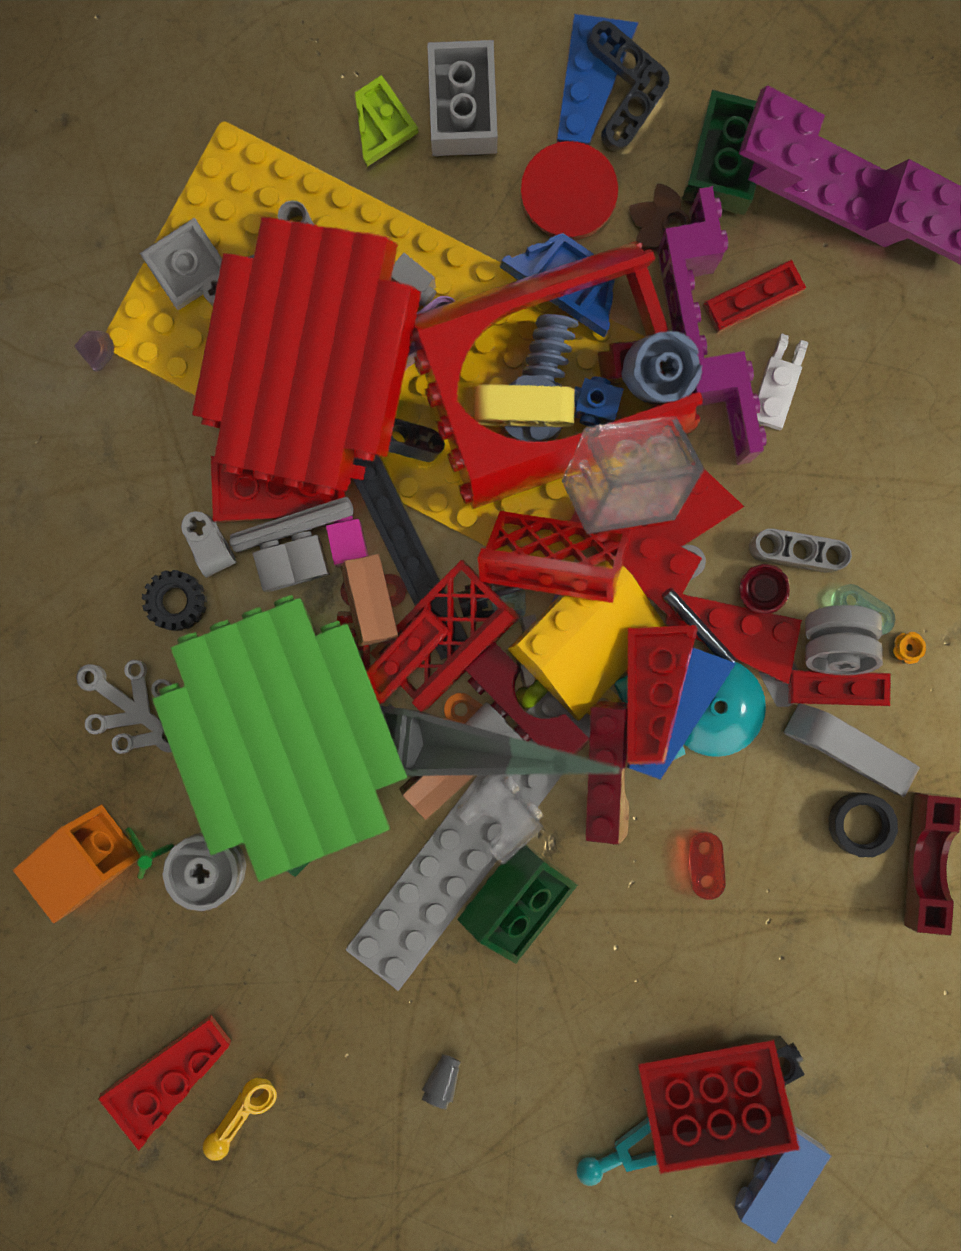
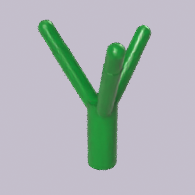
M130 827L125 829L130 841L140 855L137 878L141 880L144 878L146 869L152 865L153 859L172 850L174 845L170 843L151 852L144 849Z

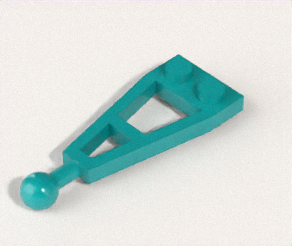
M649 1117L614 1142L616 1152L599 1160L593 1157L582 1159L576 1170L579 1181L586 1186L597 1185L602 1180L603 1173L622 1164L626 1172L658 1165L655 1150L631 1156L628 1150L651 1133Z

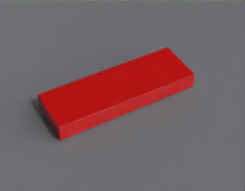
M791 259L705 301L703 307L716 332L719 333L803 292L806 286Z
M424 608L366 670L380 704L384 703L451 632L428 608Z
M791 671L788 686V703L890 706L891 673L869 672L858 675H831L816 671Z

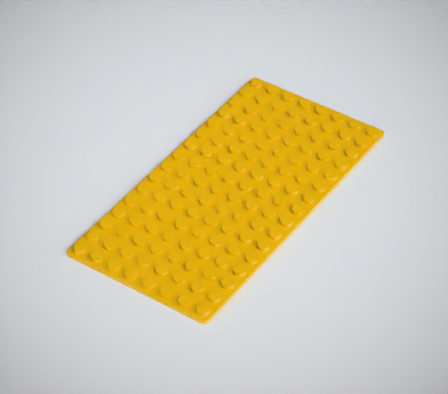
M225 121L221 122L215 130L154 242L155 244L195 218L221 258L223 253L250 257L255 253L261 217L278 219V210L281 205L287 201L294 200L305 206L314 225L377 234L388 237L397 243L398 248L395 262L404 252L435 277L436 288L434 290L436 294L432 301L440 296H449L457 301L517 281L516 278L500 268L501 262ZM294 216L290 221L301 222L303 217ZM144 261L105 332L101 345L113 354L195 396L213 307L204 295H201L180 310H177ZM550 301L513 313L495 323L478 338L465 358L458 383L459 404L474 419L475 387L480 385H510L513 381L523 376V369L529 366L526 363V357L528 354H531L529 350L530 343L535 341L532 334L538 328L535 323L538 316L558 314L575 318ZM422 305L418 307L417 312H419L424 307ZM609 318V330L603 338L578 321L577 328L567 329L575 334V339L564 341L565 344L572 347V351L570 353H561V356L568 359L569 363L568 365H558L557 367L565 372V377L555 378L554 381L561 384L562 387L575 389V386L582 388L585 378L600 377L598 352L609 350L610 343L638 341L645 336ZM414 363L405 370L395 418L432 428L438 432L436 421L439 420L437 408L430 407L425 394V389L428 388L425 375L419 376ZM622 378L608 379L611 381L610 385L624 389L615 421L654 408L655 404L643 402L635 397ZM574 417V425L562 427L560 434L555 440L571 437L594 428L579 423L580 419ZM483 425L489 430L504 436L500 426ZM392 431V436L397 441L405 442L399 432ZM447 439L444 440L445 447L443 451L432 462H424L392 452H388L387 457L381 456V459L404 505L486 547L500 511L570 521L584 494L604 504L629 455L475 509L471 508L470 503L464 504L459 485L463 484L459 471L453 472L447 453H450L451 448ZM506 523L503 527L508 534L521 529L519 525ZM545 529L535 532L540 539L553 534L551 530ZM577 534L568 537L573 544L584 540ZM526 536L515 541V543L521 548L533 543V541ZM561 541L547 546L553 553L566 548ZM508 545L496 549L498 551L512 552ZM540 550L529 554L530 556L546 557ZM572 555L561 561L574 562L575 557Z

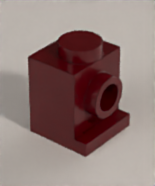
M637 341L610 343L609 350L598 352L600 377L605 379L622 378L626 354Z

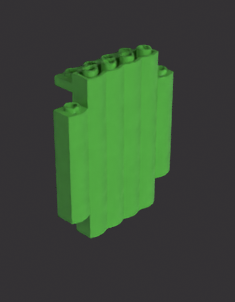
M293 595L275 601V608L262 612L261 608L247 611L242 614L243 620L230 625L229 620L213 624L209 627L211 632L198 637L197 633L194 632L178 638V645L171 647L185 687L180 688L179 683L166 686L159 690L160 696L152 699L210 855L244 843L259 882L390 830V825L376 790L407 778L348 624L341 626L339 621L332 622L321 627L322 633L316 636L314 631L316 629L311 617L307 613L304 602L301 598L294 600Z

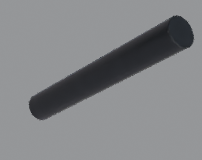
M672 588L667 589L662 594V598L687 625L697 626L696 635L716 656L732 662L736 660V657Z

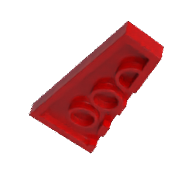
M696 462L639 524L682 547L745 506Z
M584 494L570 521L631 530L623 566L632 574L647 598L670 617L673 609L662 598V594L667 589L672 588L681 597L702 557ZM608 539L601 543L609 549L620 544V541Z
M682 594L681 599L736 657V660L775 678V680L785 685H789L802 620L773 613L759 614L752 612L749 608ZM674 610L670 617L667 615L665 617L664 623L666 626H688ZM696 635L695 640L698 641V642H700V643H704V642Z
M210 1015L101 1092L98 1100L139 1151L151 1134L163 1124L177 1104L181 1103L189 1094L190 1089L196 1082L202 1079L227 1050L231 1040L214 1017Z

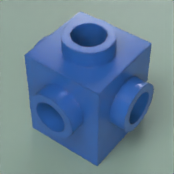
M593 376L591 379L585 378L582 388L575 386L574 407H576L574 417L580 419L579 423L592 428L599 427V424L606 425L614 422L624 389L610 385L611 381L602 377Z

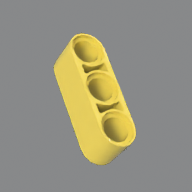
M480 385L475 387L474 420L481 425L573 426L575 390L561 386Z

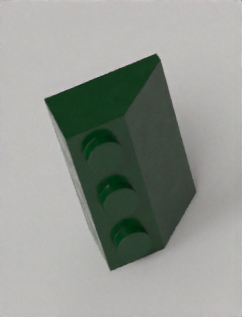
M520 840L508 853L493 875L488 878L486 884L466 906L457 920L480 944L517 964L578 885L541 854Z

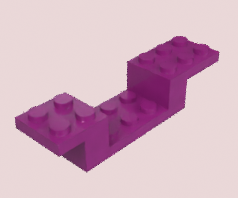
M768 85L760 90L739 152L740 155L754 161L748 180L883 247L908 238L961 265L960 185L910 159L884 170L818 136L825 117L824 114Z
M706 187L698 190L688 213L691 224L665 229L656 252L671 329L690 338L699 351L698 357L700 365H702V374L698 385L690 395L701 392L703 404L699 406L725 402L737 465L752 462L764 451L763 446L767 445L765 428L763 426L759 427L757 414L760 413V400L758 394H753L751 381L754 379L752 362L750 360L746 361L745 351L704 358V355H707L708 352L705 335H700L698 323L701 322V310L699 303L693 302L691 290L695 289L694 277L713 274L722 260L725 251L728 250L727 233L725 230H721L719 218L722 216L720 199L714 197L713 187Z

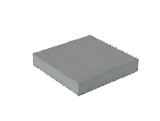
M195 218L140 253L177 310L203 295L204 282L210 276L220 272L222 262L221 256Z

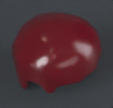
M763 563L751 567L741 578L739 585L740 598L752 612L764 615L777 612L789 599V579L780 568L774 565Z

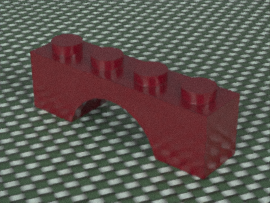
M495 642L465 669L472 676L467 682L480 695L486 691L495 700L490 706L504 719L509 715L518 724L514 731L524 741L530 742L533 739L537 745L572 755H577L590 742V739L566 714L555 718L542 719L531 716L521 708L515 693L516 680L521 669Z
M600 701L591 707L589 759L617 767L621 771L618 773L588 774L585 841L619 845L628 835L629 802L625 794L628 703Z
M919 792L914 794L904 926L917 933L947 936L952 934L954 900L948 888L947 860L951 843L960 832L961 798Z

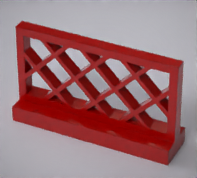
M500 511L485 548H481L478 555L479 581L614 603L616 585L630 541L631 530ZM506 523L519 525L521 529L508 534L503 527ZM545 529L551 530L553 534L540 539L535 532ZM577 534L584 535L586 539L573 544L568 537ZM526 536L533 541V543L521 548L515 543V541ZM610 539L620 541V544L607 549L601 542ZM561 541L566 548L553 553L547 547ZM508 545L512 552L498 551L496 549ZM594 546L599 552L598 554L586 558L581 553V551ZM540 550L546 557L530 556L529 554ZM573 555L579 562L574 563L561 560ZM603 561H607L613 568L599 567L595 565Z
M460 560L396 625L399 635L424 608H428L431 611V602L435 597H448L447 617H438L441 621H447V627L451 630L447 635V640H442L439 644L447 645V660L443 664H431L430 653L425 658L424 663L417 667L424 668V683L417 690L408 681V678L400 685L413 699L411 703L420 712L429 709L466 672L465 669L493 642L496 643L521 618L485 582L479 581V575L464 560ZM461 571L471 579V594L454 593V578ZM448 585V593H440ZM477 587H478L484 594H477ZM454 597L471 598V617H453ZM477 598H489L498 609L489 618L477 617ZM453 621H471V636L466 641H453ZM476 622H484V623L476 630ZM395 639L380 642L370 654L377 659L382 654V651ZM453 645H461V646L453 653ZM431 668H438V669L430 676Z

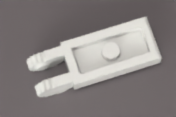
M782 333L778 338L773 356L768 360L758 391L760 400V413L757 414L758 422L761 425L777 430L783 429L802 370L800 365L808 346V342L800 340L795 348L792 363L783 361L781 358L788 345V335Z

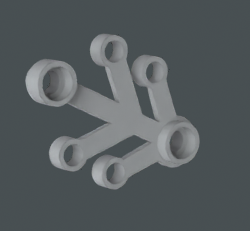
M131 660L124 668L125 675L131 679L134 700L106 681V672L102 667L88 664L79 669L76 680L82 689L99 692L126 712L108 716L101 714L88 716L85 720V728L89 733L100 734L106 729L142 723L153 732L131 736L127 733L117 734L112 739L113 750L123 754L130 752L133 748L156 745L164 752H172L169 742L164 737L165 732L160 719L150 712L145 680L147 666L144 662ZM134 664H138L141 667V672L138 676H134L131 673V667ZM89 671L94 674V681L90 684L86 683L84 678L85 674ZM159 679L152 684L151 692L155 698L160 696L157 688L161 683H165L167 686L172 685L169 680ZM94 718H98L101 721L99 730L92 728L91 724ZM121 737L126 738L128 741V746L125 750L121 749L118 745Z

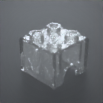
M491 775L458 805L457 815L467 826L471 825L481 816H492L500 822L501 830L489 844L492 846L490 852L500 863L504 864L542 830L543 825L540 819L544 815L530 798L523 801L519 797L517 792L521 789L510 775Z

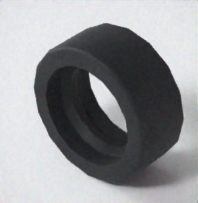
M851 793L841 797L833 806L829 815V831L833 841L842 850L861 858L875 857L885 853L893 845L898 833V819L893 808L884 799L869 793ZM858 805H868L874 808L882 819V829L878 838L869 844L852 842L844 831L846 814Z

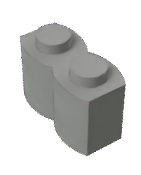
M307 531L292 535V542L280 545L279 540H274L259 545L260 550L253 552L264 592L276 591L330 575L322 542L318 535L311 536V532Z

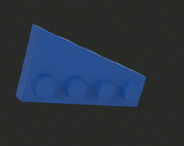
M574 14L557 143L575 141L590 145L617 78V74L588 49L586 42L589 31L598 22L609 21L630 39H633L638 22ZM604 32L599 35L600 39L598 41L602 46L606 43V38L608 37ZM619 44L614 46L610 54L613 56L621 46ZM623 52L621 54L622 64L624 62L627 52Z
M693 647L665 763H628L626 768L661 780L736 663Z

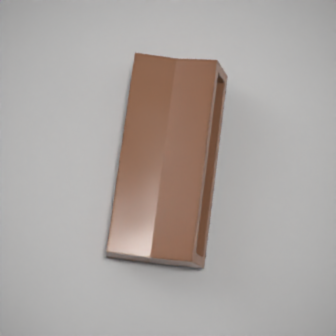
M379 554L344 561L340 567L358 645L364 646L396 639L398 631Z
M474 775L413 776L399 790L402 796L426 820Z

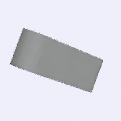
M765 529L756 534L749 543V551L758 561L824 573H832L845 568L852 558L850 547L843 541L778 529ZM762 537H767L773 542L774 549L772 553L768 554L761 549L760 541ZM795 543H800L805 547L806 556L804 559H799L794 555L793 546ZM829 548L835 550L838 554L839 560L836 565L830 564L826 558V552Z

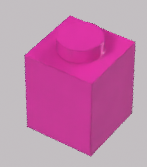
M353 516L334 521V524L326 525L333 562L337 568H340L346 560L368 557L363 527L359 519L353 520Z

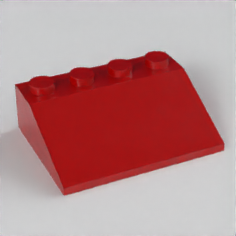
M774 1040L638 1064L660 1174L800 1150Z

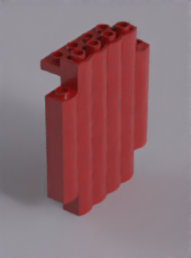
M261 217L254 258L223 253L192 411L193 416L202 418V425L220 428L213 462L224 464L222 471L243 475L244 469L253 471V478L273 482L275 475L284 477V485L303 488L304 482L315 484L313 490L315 492L334 495L335 489L347 491L351 478L364 479L366 467L354 465V457L374 461L375 455L387 457L421 291L412 285L391 281L398 248L397 243L388 237L372 233L354 232L340 228Z

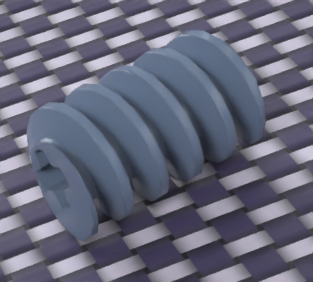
M544 314L536 319L535 323L538 328L532 334L535 341L530 343L529 350L531 354H528L526 357V363L529 366L523 369L522 374L540 376L550 380L556 386L562 387L554 379L565 377V372L557 367L558 365H568L569 363L568 359L561 356V353H570L572 351V347L565 344L564 341L575 339V334L567 329L577 328L578 321L564 315Z

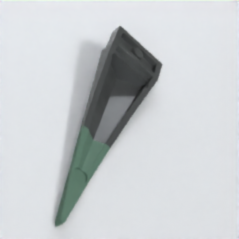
M380 706L407 776L618 773L621 771L619 768L418 710Z

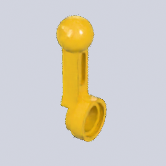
M254 1078L245 1084L242 1094L239 1092L237 1100L215 1132L209 1134L203 1142V1153L208 1159L213 1161L223 1159L229 1152L230 1142L249 1114H261L273 1106L276 1101L277 1092L269 1080ZM264 1088L263 1093L259 1097H251L254 1091Z

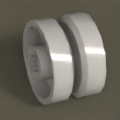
M839 605L820 608L807 615L806 636L810 640L806 645V665L808 668L831 675H858L872 672L883 665L882 644L877 641L882 636L881 614L875 610L862 606Z
M203 833L194 834L174 846L167 856L163 869L165 888L172 899L186 909L205 911L216 908L235 894L244 881L246 871L244 853L240 846L237 845L210 855ZM202 866H203V869L209 870V872H210L209 875H207V874H205V873L203 872Z

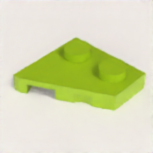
M382 75L355 92L363 159L368 167L418 134L419 131L417 125Z

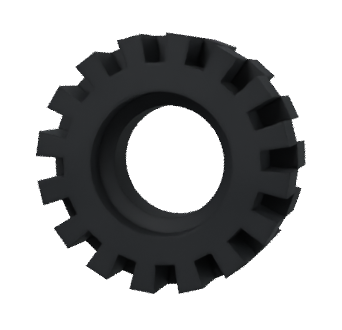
M178 570L162 571L161 575H154L151 578L153 580L151 584L147 583L144 587L147 589V592L142 594V600H145V605H142L143 611H146L148 613L147 618L160 628L174 631H183L185 628L189 629L193 627V623L199 622L202 619L200 615L206 611L204 602H207V596L203 593L205 589L198 583L199 581L195 577ZM180 588L187 597L186 606L179 613H169L163 606V597L168 590Z

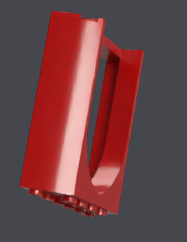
M630 242L417 314L411 343L413 342L416 348V356H413L419 376L425 375L428 388L425 389L428 403L431 408H437L439 420L436 421L440 437L442 440L447 439L451 450L450 453H447L453 472L459 471L463 484L459 485V491L464 504L470 503L471 508L475 509L683 436L697 428L700 416L696 413V406L703 404L701 392L689 394L677 401L654 407L571 437L548 442L520 441L497 434L474 420L458 402L459 376L465 358L478 338L491 326L523 309L626 275L646 336L659 332H669L647 268L656 260L651 249L643 251L641 249V242ZM660 362L659 366L662 368L663 363Z

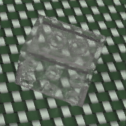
M672 416L586 427L563 476L562 483L586 533L590 534L675 520L705 468L677 417Z

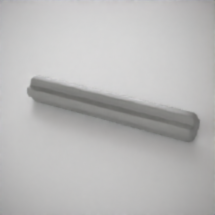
M343 497L230 535L229 543L235 552H241L269 541L278 540L352 516L353 505L348 497Z

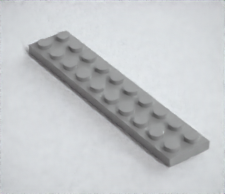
M549 691L534 707L528 708L526 711L531 716L542 719L555 718L566 714L590 739L591 716L586 713L577 721ZM563 774L477 775L345 950L399 991Z

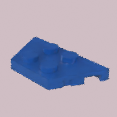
M564 233L549 238L545 243H537L527 247L526 252L513 258L510 255L505 256L501 261L500 268L517 280L594 254ZM615 279L550 300V302L604 338L610 326L609 315L613 302L612 291Z

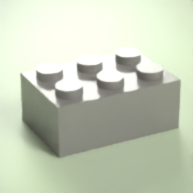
M494 40L427 43L432 156L497 154Z

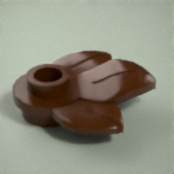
M658 183L655 187L653 202H640L629 206L632 221L637 227L641 228L636 241L641 242L643 246L649 248L658 247L665 229L669 228L668 224L671 222H676L679 226L691 224L688 214L681 210V197L672 188Z

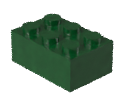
M716 90L711 91L685 184L683 200L694 202L699 189L713 187L714 197L720 199L722 210L745 215L753 201L757 184L748 180L754 161L740 155L739 152L756 104L755 100Z

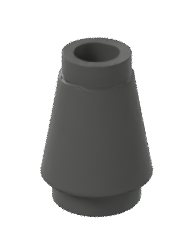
M442 1054L441 1059L422 1088V1091H424L423 1101L447 1110L449 1102L453 1103L461 1061Z

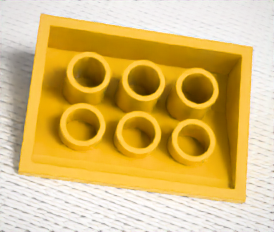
M603 561L595 565L599 567L613 568L607 561ZM622 565L616 585L614 603L559 595L507 650L579 721L628 669V628L665 627L666 625L632 574Z

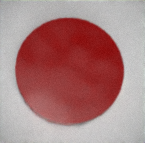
M575 141L554 143L539 151L528 163L521 182V203L526 216L540 230L547 233L549 237L564 233L573 240H580L595 234L613 214L618 198V180L609 160L594 147Z

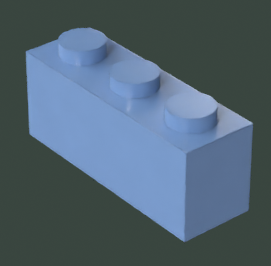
M795 1127L800 1150L761 1158L754 1169V1177L750 1184L739 1191L735 1200L736 1206L734 1208L740 1220L775 1244L831 1157L821 1143Z

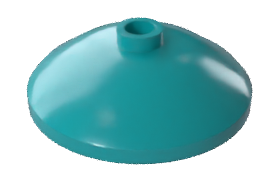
M734 661L736 664L685 741L684 745L692 751L714 757L731 755L747 747L760 732L766 713L764 692L756 677L740 663ZM717 701L724 702L725 710L723 713L719 714L715 711L714 706Z

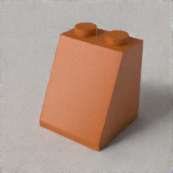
M101 804L62 826L13 871L54 924L74 911L134 864L140 855Z

